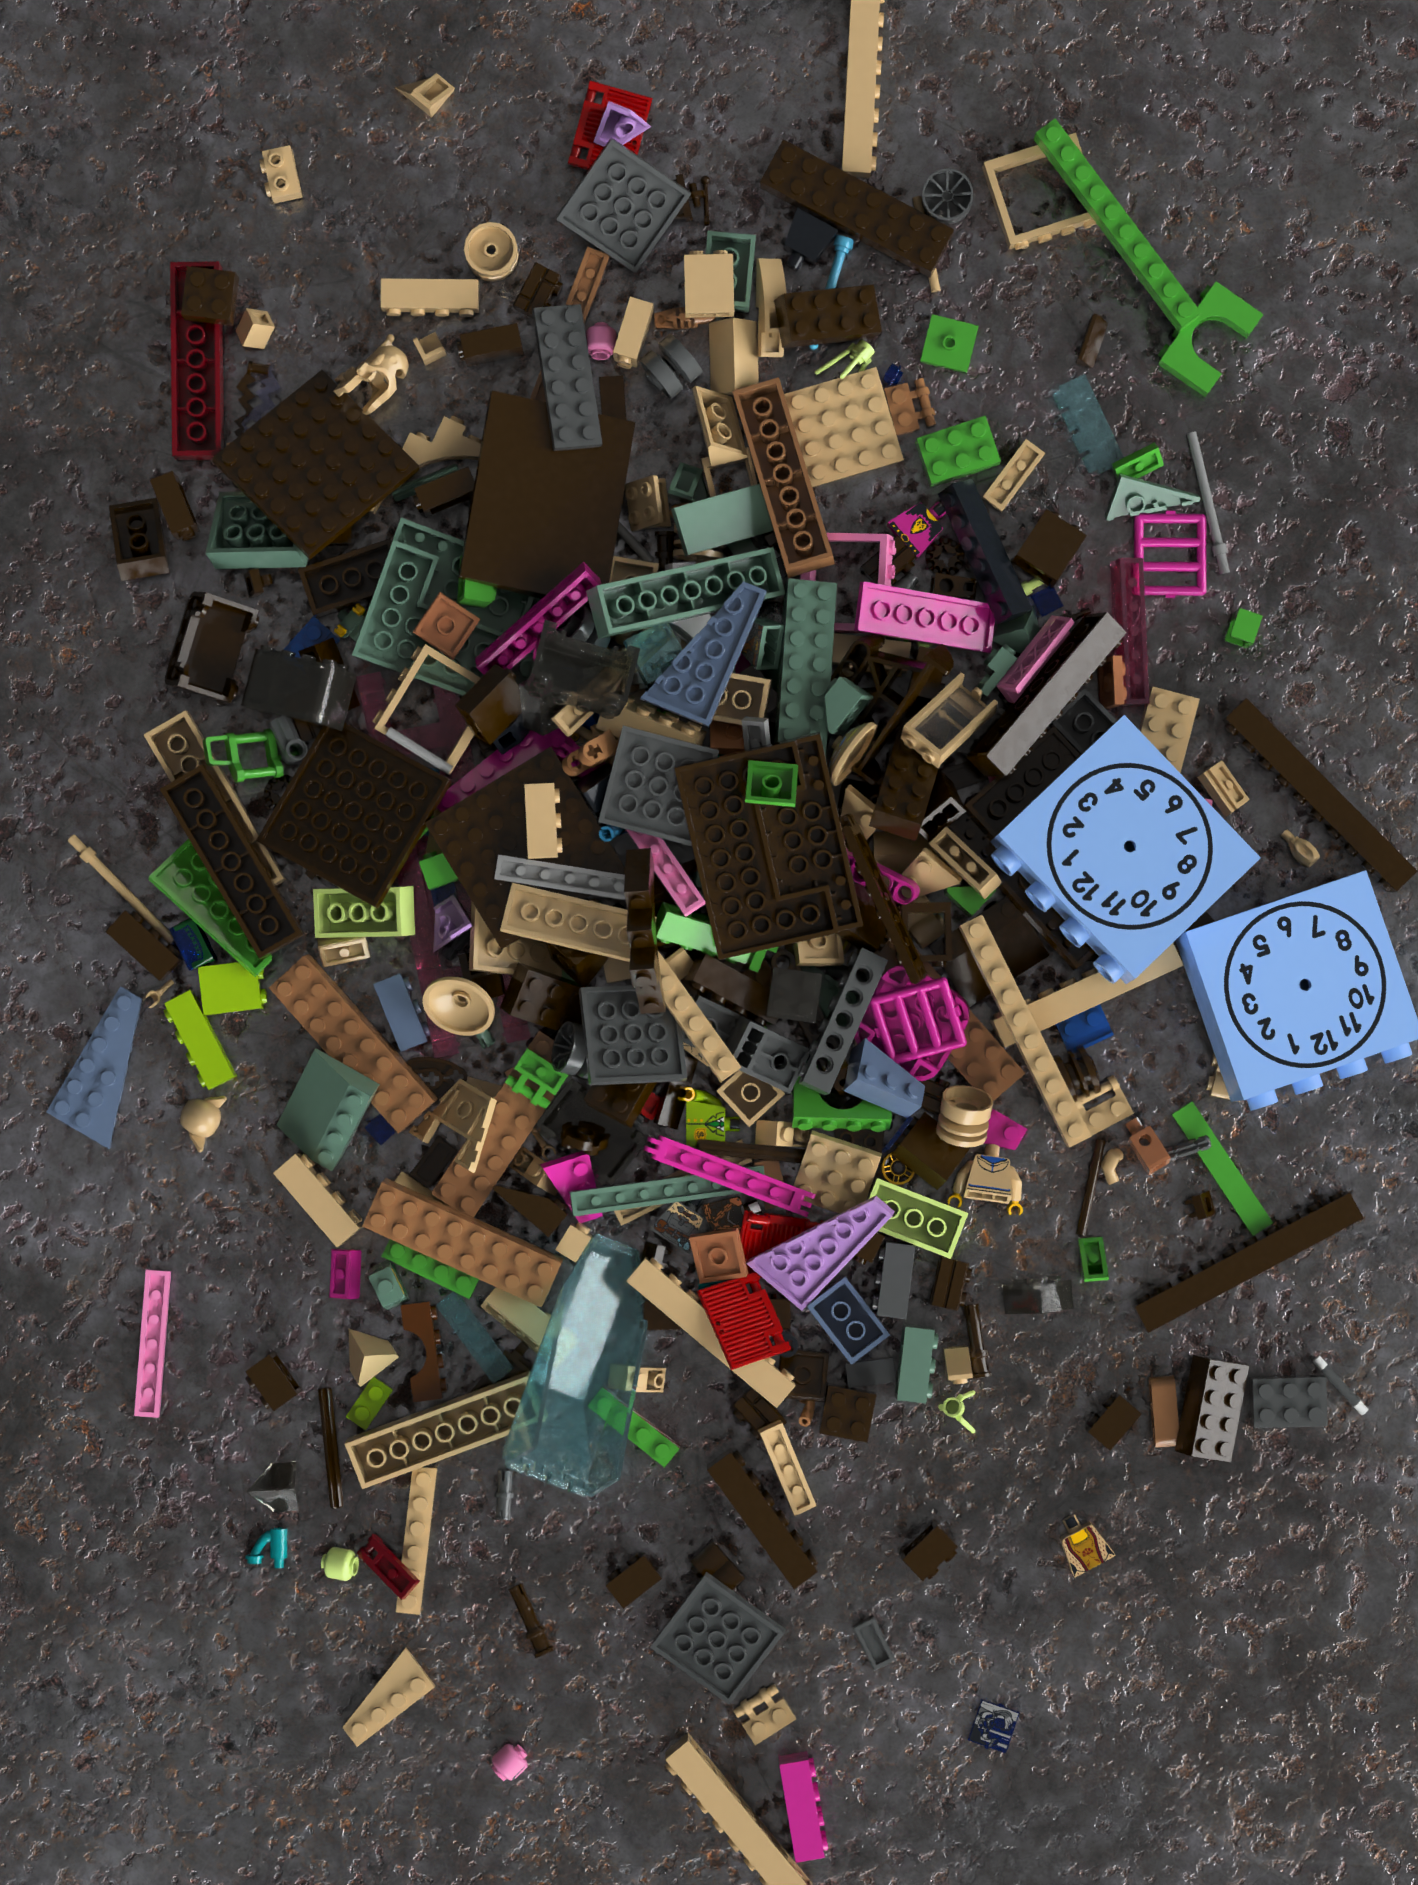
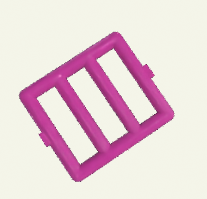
M1165 511V513H1140L1134 516V593L1136 595H1164L1165 598H1175V596H1203L1206 594V516L1204 514H1175V511ZM1144 523H1197V538L1144 537ZM1144 547H1197V562H1144ZM1144 571L1197 572V586H1143Z
M945 977L881 993L871 998L869 1004L877 1026L874 1028L876 1036L881 1038L886 1055L897 1064L961 1048L967 1044L959 1018L961 1011L959 1005L955 1006L948 980ZM940 988L956 1038L945 1042L941 1040L926 993ZM915 994L917 995L933 1044L922 1048L918 1047L903 1000L904 997ZM894 1001L909 1051L899 1054L895 1053L880 1004Z

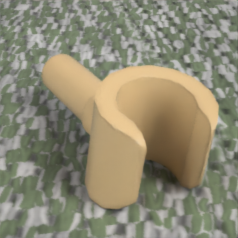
M170 979L156 991L148 992L143 997V1001L147 997H152L154 1003L149 1008H153L160 1002V996L175 983Z
M536 1128L532 1129L531 1133L542 1148L541 1154L543 1158L549 1160L544 1154L548 1148L552 1149L556 1155L555 1147L547 1144Z

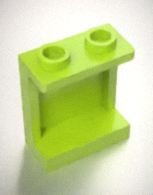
M239 962L198 967L204 1016L264 1009V1003L268 1002L266 988L262 989L261 979H265L264 969L254 977Z

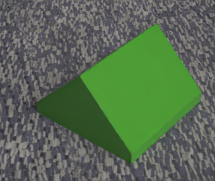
M749 760L745 803L795 807L798 765Z
M948 887L944 889V895L964 914L971 917L994 894L996 889L986 899H983L972 887Z

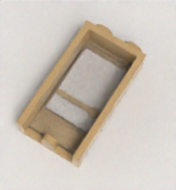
M962 672L903 727L901 739L905 745L916 750L927 763H932L936 768H939L941 763L989 718L995 715L998 701L995 699L988 706L982 702V691L980 688L975 687L972 692L962 685L965 677Z

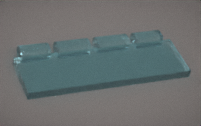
M1086 375L1060 385V391L1052 394L1059 410L1066 407L1069 409V411L1061 414L1069 432L1076 429L1079 430V433L1072 436L1079 453L1081 454L1086 451L1090 453L1082 458L1088 473L1098 470V473L1101 474L1112 469L1111 464L1124 458Z

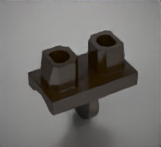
M683 174L675 175L676 179L674 181L686 188ZM696 183L689 184L691 196L674 220L685 219L686 222L693 221L689 201H693L694 208L701 207L700 199L706 196L704 190H697Z

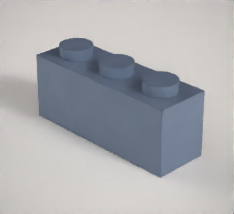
M399 973L373 984L400 1052L428 1042L427 1036L431 1035L426 1021L421 1022L419 1013L422 1010L418 1000H412L409 991L413 990L408 976L403 977Z

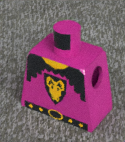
M940 502L934 504L929 510L923 503H919L891 519L887 523V527L895 536L898 535L916 555V560H918L943 530L938 520L946 514V511Z

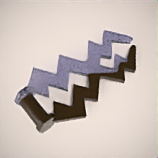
M249 361L247 373L236 386L244 394L238 401L246 410L245 415L234 421L240 427L234 431L237 437L248 429L245 424L247 421L253 419L256 423L262 418L261 414L276 406L268 396V394L281 388L274 377V365L272 364L264 365ZM251 374L268 375V378L261 381L266 387L256 391L263 403L253 408L248 401L255 398L247 385L257 380Z

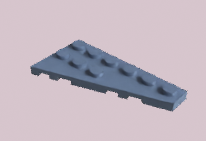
M743 581L726 600L722 608L714 617L710 618L706 626L695 635L640 699L709 727L766 596V590Z
M120 986L46 1111L48 1114L108 1149L111 1148L112 1135L116 1125L128 1061L143 1000Z

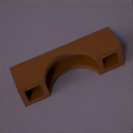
M431 1300L401 1304L403 1329L416 1334L423 1341L426 1348V1361L423 1368L410 1378L413 1403L442 1399L444 1393L447 1392L446 1378H441L440 1368H444V1359L442 1353L438 1354L437 1344H441L440 1330H435L434 1320L438 1319L437 1307L432 1305Z

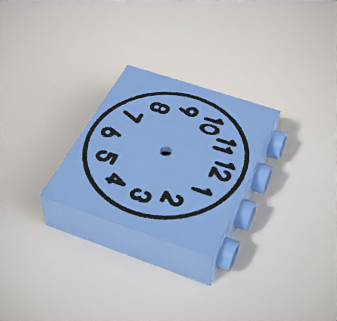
M1125 715L1113 724L990 841L997 848L991 854V857L998 867L1009 876H1012L1017 870L1031 884L1025 890L1028 898L1044 912L1051 906L1065 920L1059 926L1063 935L1078 948L1086 942L1099 956L1093 962L1095 968L1106 980L1113 984L1119 978L1125 984L1136 979L1261 858Z
M1366 870L1188 930L1175 940L1231 1102L1247 1100L1250 1111L1278 1102L1275 1093L1277 1088L1292 1084L1295 1095L1322 1087L1323 1083L1320 1073L1336 1068L1339 1078L1344 1079L1367 1071L1368 1068L1364 1058L1381 1052L1385 1064L1412 1055L1409 1042L1418 1039V1018Z

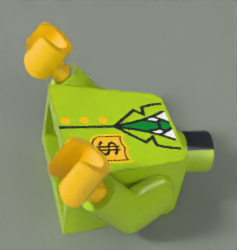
M680 1086V1089H685L686 1095L683 1098L678 1097V1099L686 1101L687 1146L695 1148L697 1139L725 1141V1131H740V1117H725V1107L722 1106L720 1099L707 1091Z

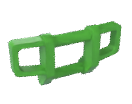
M271 728L264 729L263 732L236 735L232 732L225 733L222 736H212L203 739L206 764L209 766H228L236 783L244 782L245 779L268 776L281 778L284 775L283 765L280 761L282 758L281 755H278L276 739ZM264 741L268 767L243 769L239 762L237 744ZM211 742H225L227 761L214 760L212 758ZM295 748L290 752L293 756L299 755Z

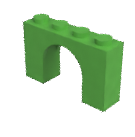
M1217 281L1212 287L1207 285L1199 296L1203 299L1198 306L1202 312L1199 318L1179 333L1175 330L1172 334L1175 340L1171 346L1165 344L1158 354L1161 357L1158 363L1159 366L1204 397H1206L1222 373L1203 361L1195 353L1192 346L1194 329L1205 321L1215 320L1225 323L1247 338L1264 315Z
M800 1076L792 1089V1128H799L801 1130L823 1128L826 1131L836 1129L859 1131L861 1129H868L874 1132L890 1130L892 1112L866 1100H862L860 1104L850 1109L831 1107L823 1101L818 1092L799 1084Z

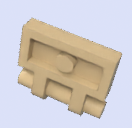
M775 1684L768 1688L763 1687L759 1690V1694L749 1700H743L740 1702L741 1705L733 1710L737 1718L744 1714L748 1715L749 1719L743 1722L742 1726L754 1745H757L796 1720L795 1715L783 1697L776 1702L772 1699V1696L779 1692ZM765 1701L768 1707L756 1714L753 1708Z

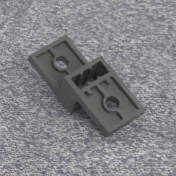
M696 994L693 1000L707 1020L713 1022V1028L742 1067L739 1070L790 1094L799 1077L798 1072L802 1064L806 1063L809 1057V1048ZM682 1029L683 1042L695 1048ZM782 1055L784 1063L776 1068L773 1063L774 1059Z

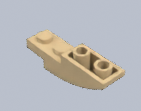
M757 258L755 307L759 308L757 357H783L784 355L774 303L775 299L786 293L781 259Z

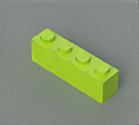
M189 990L165 1002L166 1009L163 1010L170 1023L174 1022L177 1028L175 1035L179 1043H185L189 1051L186 1053V1057L192 1066L196 1065L199 1071L197 1078L203 1088L207 1086L208 1090H212L237 1077L207 1016L203 1015V1008L194 991Z

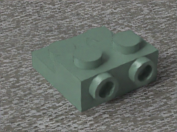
M1006 644L999 651L994 648L984 661L987 665L984 671L987 674L977 685L982 691L981 700L983 701L1017 660L1014 656L1016 652Z

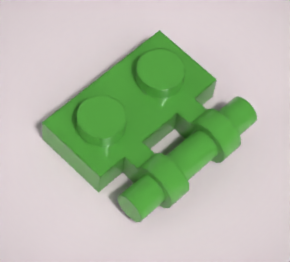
M527 1048L514 1067L515 1070L521 1073V1076L517 1080L509 1075L504 1083L512 1087V1091L516 1094L521 1093L531 1100L530 1103L536 1106L538 1104L546 1109L551 1101L543 1097L546 1091L556 1095L568 1074L555 1071L550 1062ZM528 1078L540 1086L537 1092L525 1085Z

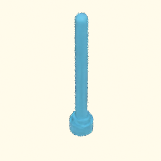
M836 235L833 244L836 254L825 289L836 288L845 254H848L853 248V239ZM819 344L809 345L810 349L815 350L818 348Z

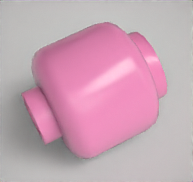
M597 322L586 330L589 355L596 360H606L613 355L617 340V333L614 328L608 326L605 322Z
M506 1744L492 1757L493 1765L491 1768L503 1781L506 1779L512 1781L528 1767L527 1760L525 1759L528 1754L518 1744L515 1747L511 1744Z

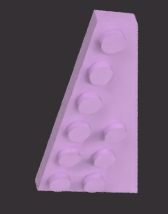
M874 1196L749 1259L746 1264L802 1311L893 1216L895 1211L880 1198Z

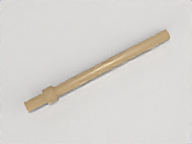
M75 834L68 839V842L81 854L79 857L85 863L89 862L162 935V938L168 944H172L176 940V937L96 857L97 853L90 846L87 847Z

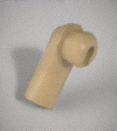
M1119 1148L1110 1149L1101 1162V1168L1108 1185L1119 1181L1115 1170L1119 1160L1123 1159V1152Z

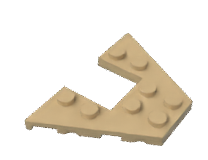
M849 785L845 790L841 817L848 813L852 814L855 821L860 825L866 840L876 830V828L869 826L875 804L852 785ZM926 847L901 874L918 884L920 888L918 897L957 885L963 879ZM882 875L888 887L890 881L888 877ZM903 886L901 890L903 896L910 898L912 894L911 889Z

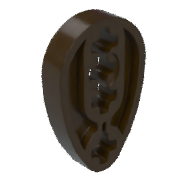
M415 1057L406 1061L417 1075L422 1073L423 1077H429L430 1072H434L435 1076H439V1081L435 1082V1086H431L430 1082H424L438 1100L455 1084L454 1080L444 1079V1077L453 1075L454 1070H458L459 1074H463L462 1080L467 1081L468 1074L464 1068L444 1059Z

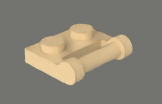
M1114 1075L1108 1077V1081L1100 1084L1101 1092L1095 1094L1091 1089L1089 1090L1090 1096L1087 1098L1083 1094L1077 1095V1102L1075 1104L1091 1136L1134 1114ZM1113 1090L1115 1096L1085 1110L1083 1104Z

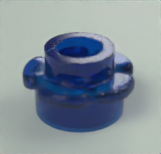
M892 363L882 379L888 383V386H891L892 383L897 385L903 375V372L900 371L901 365L896 366Z

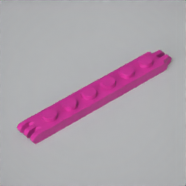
M659 1135L658 1139L648 1136L647 1141L656 1145L654 1148L645 1145L643 1150L652 1153V1159L808 1217L809 1213L800 1208L802 1205L811 1208L812 1203L805 1201L804 1198L806 1196L814 1199L816 1194Z

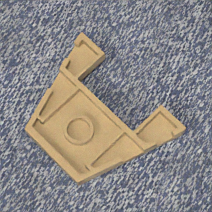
M460 1078L439 1100L441 1103L432 1112L428 1111L423 1116L424 1120L419 1126L414 1125L409 1133L428 1144L440 1123L448 1126L467 1138L455 1162L474 1173L497 1100Z

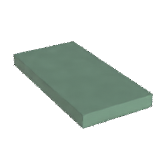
M760 484L671 509L685 556L773 531Z

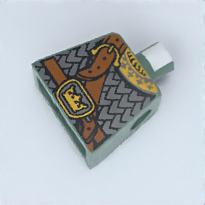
M768 618L755 619L741 653L756 670L778 669L784 624Z

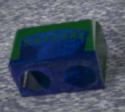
M190 917L169 929L189 971L217 961L216 954L205 931Z

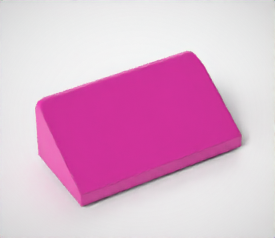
M331 1249L329 1298L358 1299L360 1297L361 1250Z

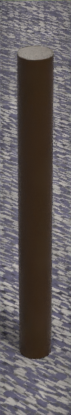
M1096 1139L1076 1230V1234L1086 1235L1105 1140Z

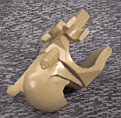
M392 334L387 335L386 340L356 368L352 366L334 379L336 382L340 381L334 389L338 397L344 392H351L362 380L369 382L372 387V395L367 404L362 408V413L365 415L375 411L397 390L395 377L404 379L409 367L407 356L399 348L392 345L395 339Z

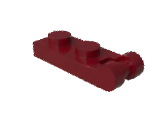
M372 1534L367 1539L368 1543L366 1546H362L357 1551V1554L403 1600L411 1593L420 1580L383 1544L379 1536ZM374 1550L378 1552L375 1558L372 1554Z

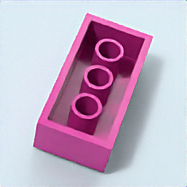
M807 1751L778 1756L795 1862L825 1858L824 1851L828 1850L826 1831H820V1826H824L821 1806L816 1807V1802L820 1801L817 1782H812V1777H816L813 1757L808 1758Z

